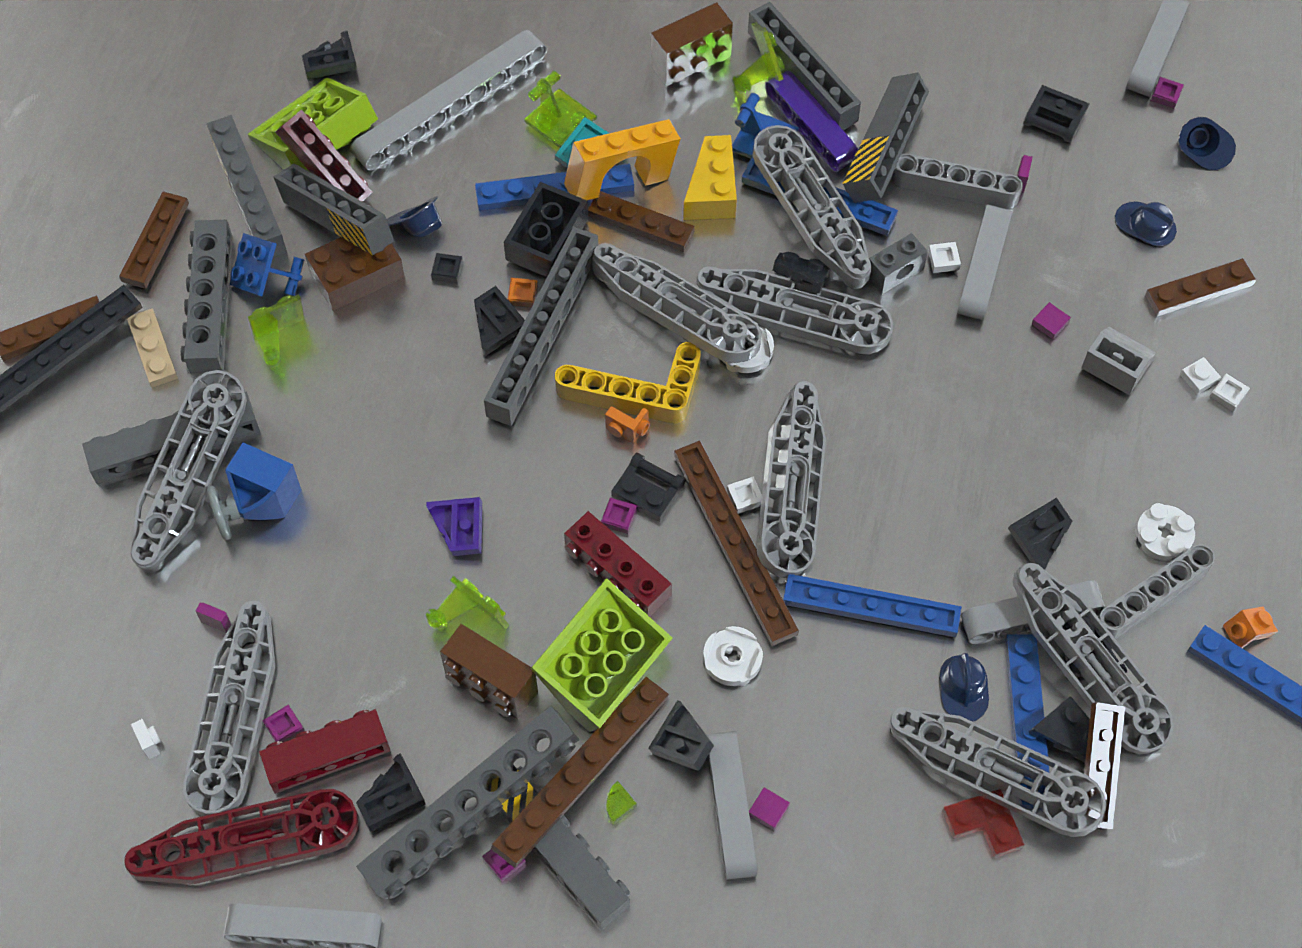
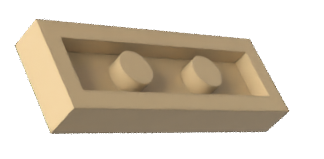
M153 308L129 317L127 320L151 388L178 379Z

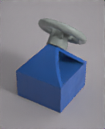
M246 443L241 444L225 469L233 497L221 500L215 486L210 485L207 488L216 524L222 538L226 541L231 538L228 522L240 518L252 520L285 518L302 491L293 464Z

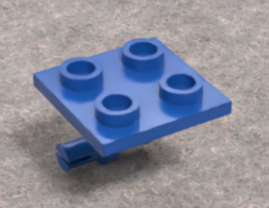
M751 93L746 103H743L739 109L740 114L735 120V124L741 127L732 144L733 152L749 158L753 157L754 140L763 129L779 125L787 126L797 132L799 130L797 126L757 112L755 106L760 97L755 93Z
M243 233L242 239L238 244V254L235 265L231 270L229 285L263 296L268 274L271 272L288 277L284 293L295 296L298 281H302L303 276L300 274L305 259L294 256L290 272L272 268L271 263L277 244Z

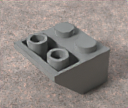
M1107 327L1100 332L1087 351L1081 368L1130 395L1157 353L1111 327Z

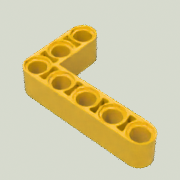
M684 342L678 346L666 386L578 366L563 365L555 372L556 393L565 400L609 409L612 406L623 413L638 415L645 408L649 410L650 419L677 424L685 420L688 414L700 370L701 350L691 342ZM685 358H691V359H693V360H691V361H686V360H683V359H685ZM572 381L570 384H564L563 382ZM678 381H685V382H687V383H685V384H678L677 382H678ZM590 387H599V389H596V390H591V389H589V388H590ZM620 392L626 393V395L618 396L616 394ZM650 398L653 399V401L646 402L643 401V399ZM677 404L680 405V407L673 408L670 407V405Z

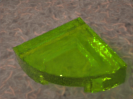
M618 781L611 787L607 797V814L613 825L637 807L635 800Z

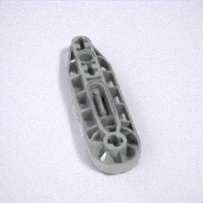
M779 125L763 129L754 140L753 158L755 164L811 252L841 277L848 287L853 289L862 288L870 277L871 262L861 226L803 137L797 131L787 126ZM792 147L800 148L802 155L796 150L792 149ZM811 167H813L819 178H816V176L810 169ZM777 182L782 184L786 193H783ZM823 187H826L832 198L828 197ZM790 202L794 203L799 213L795 212ZM836 207H839L840 211L845 217L844 219L841 217ZM802 222H806V224L812 231L811 234H809V232L807 231L806 227ZM849 227H852L853 231L857 235V239L854 237ZM815 242H819L822 249L818 247Z
M607 243L600 244L594 249L592 257L594 275L604 281L621 301L722 361L731 363L745 362L755 357L760 350L762 332L758 324L751 318L654 261L628 254L616 246ZM747 329L755 335V338L750 339L746 337ZM750 342L754 345L745 350V343Z
M708 266L702 268L696 278V286L751 318L759 326L860 354L879 352L887 346L892 336L893 320L890 313L883 306L869 300L822 288L820 293H815L811 291L813 286L804 282L798 284L789 278L757 269H720ZM878 326L889 330L886 337L876 336Z
M219 370L205 372L192 383L138 499L131 557L134 563L143 570H152L158 567L193 527L208 494L207 488L212 485L244 414L247 402L244 387L238 378L229 372ZM224 378L229 379L226 388L221 385ZM242 393V399L231 401L229 394ZM221 395L223 400H217L214 404L212 398L217 399ZM188 405L193 415L185 414ZM228 411L232 414L230 418L226 414ZM181 420L189 421L181 441L174 440L173 438ZM200 423L210 427V430L199 427ZM232 425L230 431L223 428ZM222 434L227 437L217 457L211 454V450L218 435ZM194 435H198L195 444L193 443L190 448L191 450L181 470H179ZM205 438L206 440L194 464V467L191 473L188 474L191 469V465L194 461V458L200 449L199 444L201 442V439ZM170 444L178 448L170 466L166 467L161 464ZM207 459L215 461L207 482L199 480ZM160 470L166 474L158 492L154 493L149 490ZM198 485L204 487L194 509L187 506L195 486ZM149 496L154 501L144 520L141 519V510L146 497ZM174 497L177 503L175 505L170 504L167 507L165 501H171ZM184 511L192 513L188 524L180 533H176L175 530ZM166 512L168 513L170 518H167L165 516ZM160 522L166 524V528L161 534L156 535L152 533V528L155 524ZM148 538L153 541L152 544L149 543ZM150 550L153 556L143 559L141 556L142 552L148 553Z
M801 381L790 389L768 433L756 546L757 555L762 565L770 573L782 578H788V575L791 574L800 575L813 562L816 551L826 437L818 405V391L808 381ZM778 423L782 425L781 437H775ZM814 432L816 433L818 447L813 445ZM774 447L779 449L778 462H773ZM812 457H817L815 472L811 470ZM771 472L777 474L775 487H770ZM810 482H814L813 497L808 495ZM769 497L774 499L773 513H767ZM807 507H812L811 522L806 521ZM798 554L806 560L803 568L792 561ZM788 565L787 570L781 568L780 566Z
M1026 563L1014 573L1013 586L1032 634L1090 708L1091 703L1095 702L1086 691L1090 687H1092L1104 704L1125 707L1121 742L1123 748L1136 754H1149L1164 747L1170 740L1174 729L1173 715L1166 702L1082 596L1046 572L1038 564ZM1031 576L1033 581L1027 583L1024 578ZM1041 587L1042 590L1035 595L1034 591ZM1063 593L1076 601L1084 612L1079 615ZM1042 597L1052 600L1053 609H1048L1043 605ZM1060 611L1061 615L1054 619L1053 616ZM1085 614L1103 635L1099 639L1082 619ZM1034 615L1051 635L1048 639L1038 629L1033 617ZM1068 623L1070 628L1065 631L1062 625ZM1105 638L1121 658L1119 662L1115 661L1100 642L1102 639ZM1054 639L1070 659L1067 663L1061 659L1051 646L1050 640ZM1070 663H1073L1081 672V675L1089 683L1087 686L1083 687L1069 669L1068 665ZM1125 663L1140 682L1139 685H1134L1119 666L1120 664ZM1110 677H1112V678L1115 680V682L1118 684V686H1119L1118 688H1117V687L1115 686V684L1111 681ZM1105 681H1106V682L1110 685V687L1113 689L1112 692L1110 691V689H1109V688L1106 686V684L1104 683ZM1143 686L1147 692L1141 693L1138 689ZM1122 691L1126 697L1119 701L1116 696ZM1142 718L1146 722L1143 728L1138 724ZM1159 719H1166V723L1160 724ZM1155 733L1161 741L1160 744L1156 747L1147 737L1148 735ZM1133 738L1139 739L1136 747L1131 745Z
M248 601L241 606L239 614L214 653L183 779V794L186 801L201 816L236 809L242 803L247 791L275 670L271 617L267 608L259 601ZM255 642L251 648L242 649L246 643ZM227 647H229L230 651L226 665H219L222 655ZM264 653H269L270 655L267 672L260 670ZM216 674L224 675L220 692L212 693ZM257 680H265L261 700L253 698ZM209 703H217L213 721L205 722ZM238 706H239L240 708H239V712H238V716H237V720H236V724H235V729H234L232 741H231V744H229V743H228V739H229V736H232V732H233V729H232V728H233L235 716H236V713H237V711H238ZM251 708H259L255 727H247ZM227 709H228V712H229V713H228V717H227V721H226L225 728H224V730H223V735H225V736H224L223 742H220V738H221V734H222V729H223V725H224V721H225V717H226V713H227ZM203 730L210 731L206 750H198ZM244 736H252L248 757L240 755ZM217 763H223L219 769H215ZM239 765H246L244 774ZM240 774L241 780L230 785L229 779L233 775ZM230 796L234 798L232 802L227 800Z
M900 707L891 716L890 727L893 736L933 773L1063 835L1071 837L1085 836L1096 830L1103 820L1106 808L1104 792L1096 781L1077 770L961 716L917 710L909 707ZM907 721L910 722V725H906L904 728L900 727V724L904 725ZM944 722L958 723L967 727L968 730L966 733H963L944 724ZM973 731L995 740L994 747L971 737ZM930 733L938 734L941 737L936 742H929L925 739L926 735ZM1001 744L1025 754L1023 759L1020 760L999 750ZM961 747L965 748V751H961L960 754L955 753V750L959 751ZM930 755L949 764L948 770L945 771L935 766L926 756ZM1029 757L1052 767V772L1048 773L1027 763ZM1000 764H1002V765H1004V766H1006V767H1008V768H1010V769H1012V770L1018 772V774L1015 773V772H1013V771H1011V770H1009V769H1007V768H1005V767H1002ZM957 768L978 778L976 783L972 784L952 774L954 769ZM1058 770L1065 773L1058 777L1055 776ZM996 773H999V774H1001V775H1004V776H1006V777H1008V778L1014 780L1015 782H1013V781H1011V780H1009V779H1006V778H1004V777H1002V776H1000V775H998V774H996ZM1023 775L1035 780L1034 783L1024 779ZM984 781L1005 791L1004 798L981 788L982 782ZM1024 783L1032 788L1030 790L1019 784ZM1042 785L1046 786L1044 795L1038 793ZM1094 789L1096 794L1088 798L1087 792ZM1011 795L1016 796L1034 805V809L1031 812L1008 801ZM1073 801L1079 802V805H1076L1074 809L1069 807V804H1072ZM1088 807L1100 813V816L1096 819L1086 815ZM1039 808L1043 809L1045 818L1037 815ZM1074 822H1078V829H1074Z

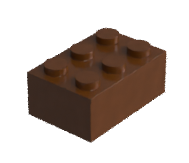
M716 2L652 32V68L663 83L668 86L682 81L691 74L701 72L710 65L726 60L731 56L733 22Z
M340 237L305 253L309 272L332 311L405 277L402 259L392 243L381 252L372 256Z
M463 624L459 625L440 650L442 665L446 674L445 677L456 686L462 684L469 688V692L476 699L483 702L485 699L488 700L505 717L511 715L519 719L538 693L536 674L530 669L529 665Z

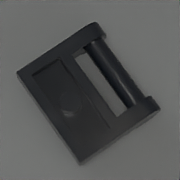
M1042 85L1025 116L1023 124L1029 127L1034 125L1064 137V141L1072 143L1090 103ZM1039 112L1041 114H1044L1046 116L1069 124L1070 126L1069 128L1064 127L1062 125L1039 117L1036 114Z
M636 452L628 467L611 490V496L620 501L637 505L638 511L660 522L682 490L686 478L679 474L675 476L645 460V456ZM640 469L670 485V488L666 491L641 478L636 473Z

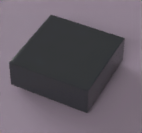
M436 253L431 279L458 284L463 257Z

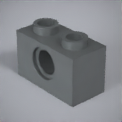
M910 233L869 258L871 262L869 280L881 294H884L925 268L928 255L927 249Z

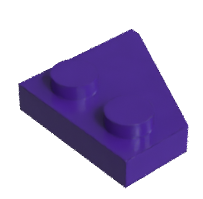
M480 497L426 502V506L453 556L481 554L482 500Z

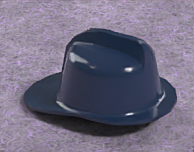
M1196 117L1189 120L1183 125L1179 133L1178 142L1180 149L1188 157L1208 170H1218L1226 167L1235 156L1236 144L1234 138L1229 132L1207 117Z
M438 196L429 199L421 205L389 217L387 219L388 225L391 226L398 223L406 232L415 237L429 235L442 225V220L434 204Z
M1128 202L1122 204L1116 211L1115 221L1118 227L1127 234L1139 238L1148 244L1164 246L1170 244L1175 239L1177 230L1173 214L1162 203Z
M968 653L952 656L947 659L940 668L943 707L948 714L961 716L972 722L976 721L984 715L989 703L988 679L985 668L977 659L969 656Z

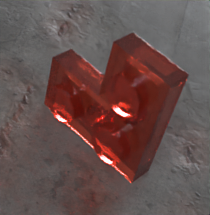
M1001 789L991 791V793L1004 798ZM981 795L945 806L942 810L954 839L983 830L994 858L1023 849L1024 842L1010 810Z

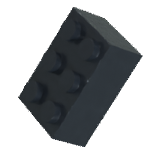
M540 182L503 242L505 260L548 277L572 228L583 229L588 221V200Z

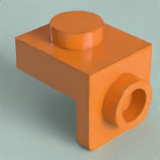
M611 406L605 414V426L612 435L623 437L634 443L639 435L644 436L649 429V410L643 408L634 419Z
M1264 607L1241 610L1223 625L1231 641L1241 648H1244L1253 640L1270 638L1278 632L1271 615Z

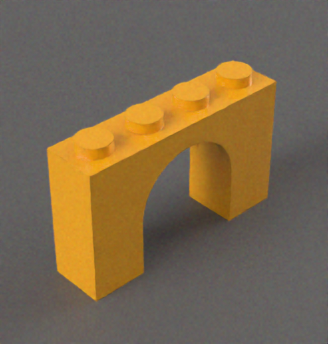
M667 119L573 142L564 185L570 194L585 200L598 198L606 173L617 163L636 156L634 167L645 186L666 181L669 179L681 138L671 121Z

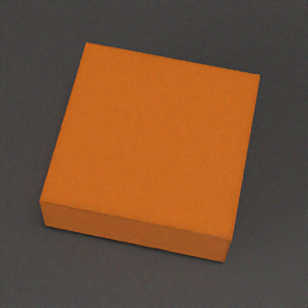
M511 278L507 298L513 306L532 308L536 300L538 280Z

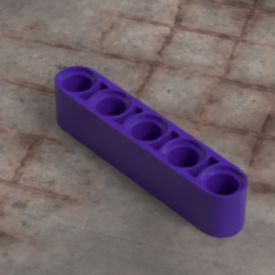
M787 70L765 82V89L769 98L794 126L799 127L798 131L833 171L838 172L852 164L858 151L857 146L791 71Z

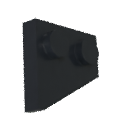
M497 286L474 299L482 351L486 356L518 335L525 319Z
M1070 696L1028 732L1034 737L1040 735L1054 742L1053 747L1061 751H1067L1073 757L1085 763L1090 718Z
M677 700L648 749L654 755L699 771L714 745L683 703Z

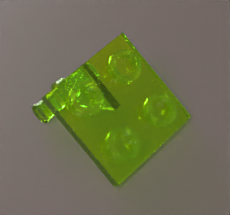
M756 22L752 23L751 26L761 56L742 74L737 75V77L734 76L732 79L734 87L738 91L745 93L746 90L750 91L751 85L771 77L778 81L783 80L781 71H784V65L780 56L776 57L773 48L777 46L774 35Z
M552 71L545 79L541 78L537 81V86L528 92L529 98L534 102L540 97L541 105L530 113L524 121L561 148L584 117L594 122L597 119V115L560 88L553 93L551 87L561 77L556 71Z
M299 294L293 297H283L277 304L268 308H258L252 312V315L248 316L252 336L255 341L257 340L264 354V361L271 370H277L280 366L279 330L305 319Z
M455 576L450 581L456 588L437 610L429 609L430 614L426 612L428 624L439 631L445 630L443 626L447 627L449 622L475 607L486 613L504 629H507L509 626L503 618L506 613L500 608L499 604L489 596L484 598L478 591V588L466 578L461 582Z

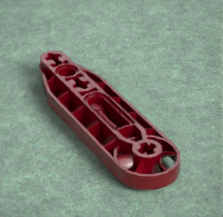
M335 789L315 790L184 820L128 850L124 860L125 867L134 879L140 881L198 884L337 851L344 848L354 838L358 829L359 816L353 801L345 793ZM333 797L338 798L336 807L330 803ZM301 802L299 808L296 809L295 803ZM290 805L291 810L265 816L264 810ZM353 811V818L342 821L339 813ZM256 812L260 813L258 818L235 823L234 817ZM330 816L329 824L324 825L325 817ZM229 819L228 825L204 830L203 824ZM295 824L297 832L291 833V825ZM198 826L197 832L173 837L187 828ZM282 826V829L271 830V828ZM340 832L344 835L342 839L338 837ZM284 833V836L273 838V835ZM306 844L310 849L303 851L302 845ZM208 845L207 847H205V852L200 853L201 851H203V846ZM297 846V853L272 858V852ZM180 851L176 860L167 861V857L171 852ZM266 853V860L241 865V859ZM146 859L145 861H143V867L138 868V866H140L142 863L141 860ZM235 861L236 867L215 872L210 871V866ZM204 868L205 874L193 877L179 876V873Z

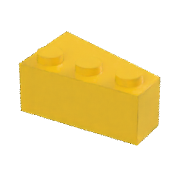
M731 135L705 136L684 200L683 220L736 218L737 196Z

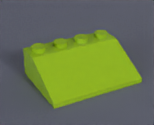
M326 78L247 135L283 170L292 164L307 170L275 133L300 110L313 119L316 127L331 140L336 150L348 145L351 139L359 133L367 131L371 124L378 120V117L365 93Z
M605 579L530 669L564 709L591 732L599 729L673 638L614 584Z

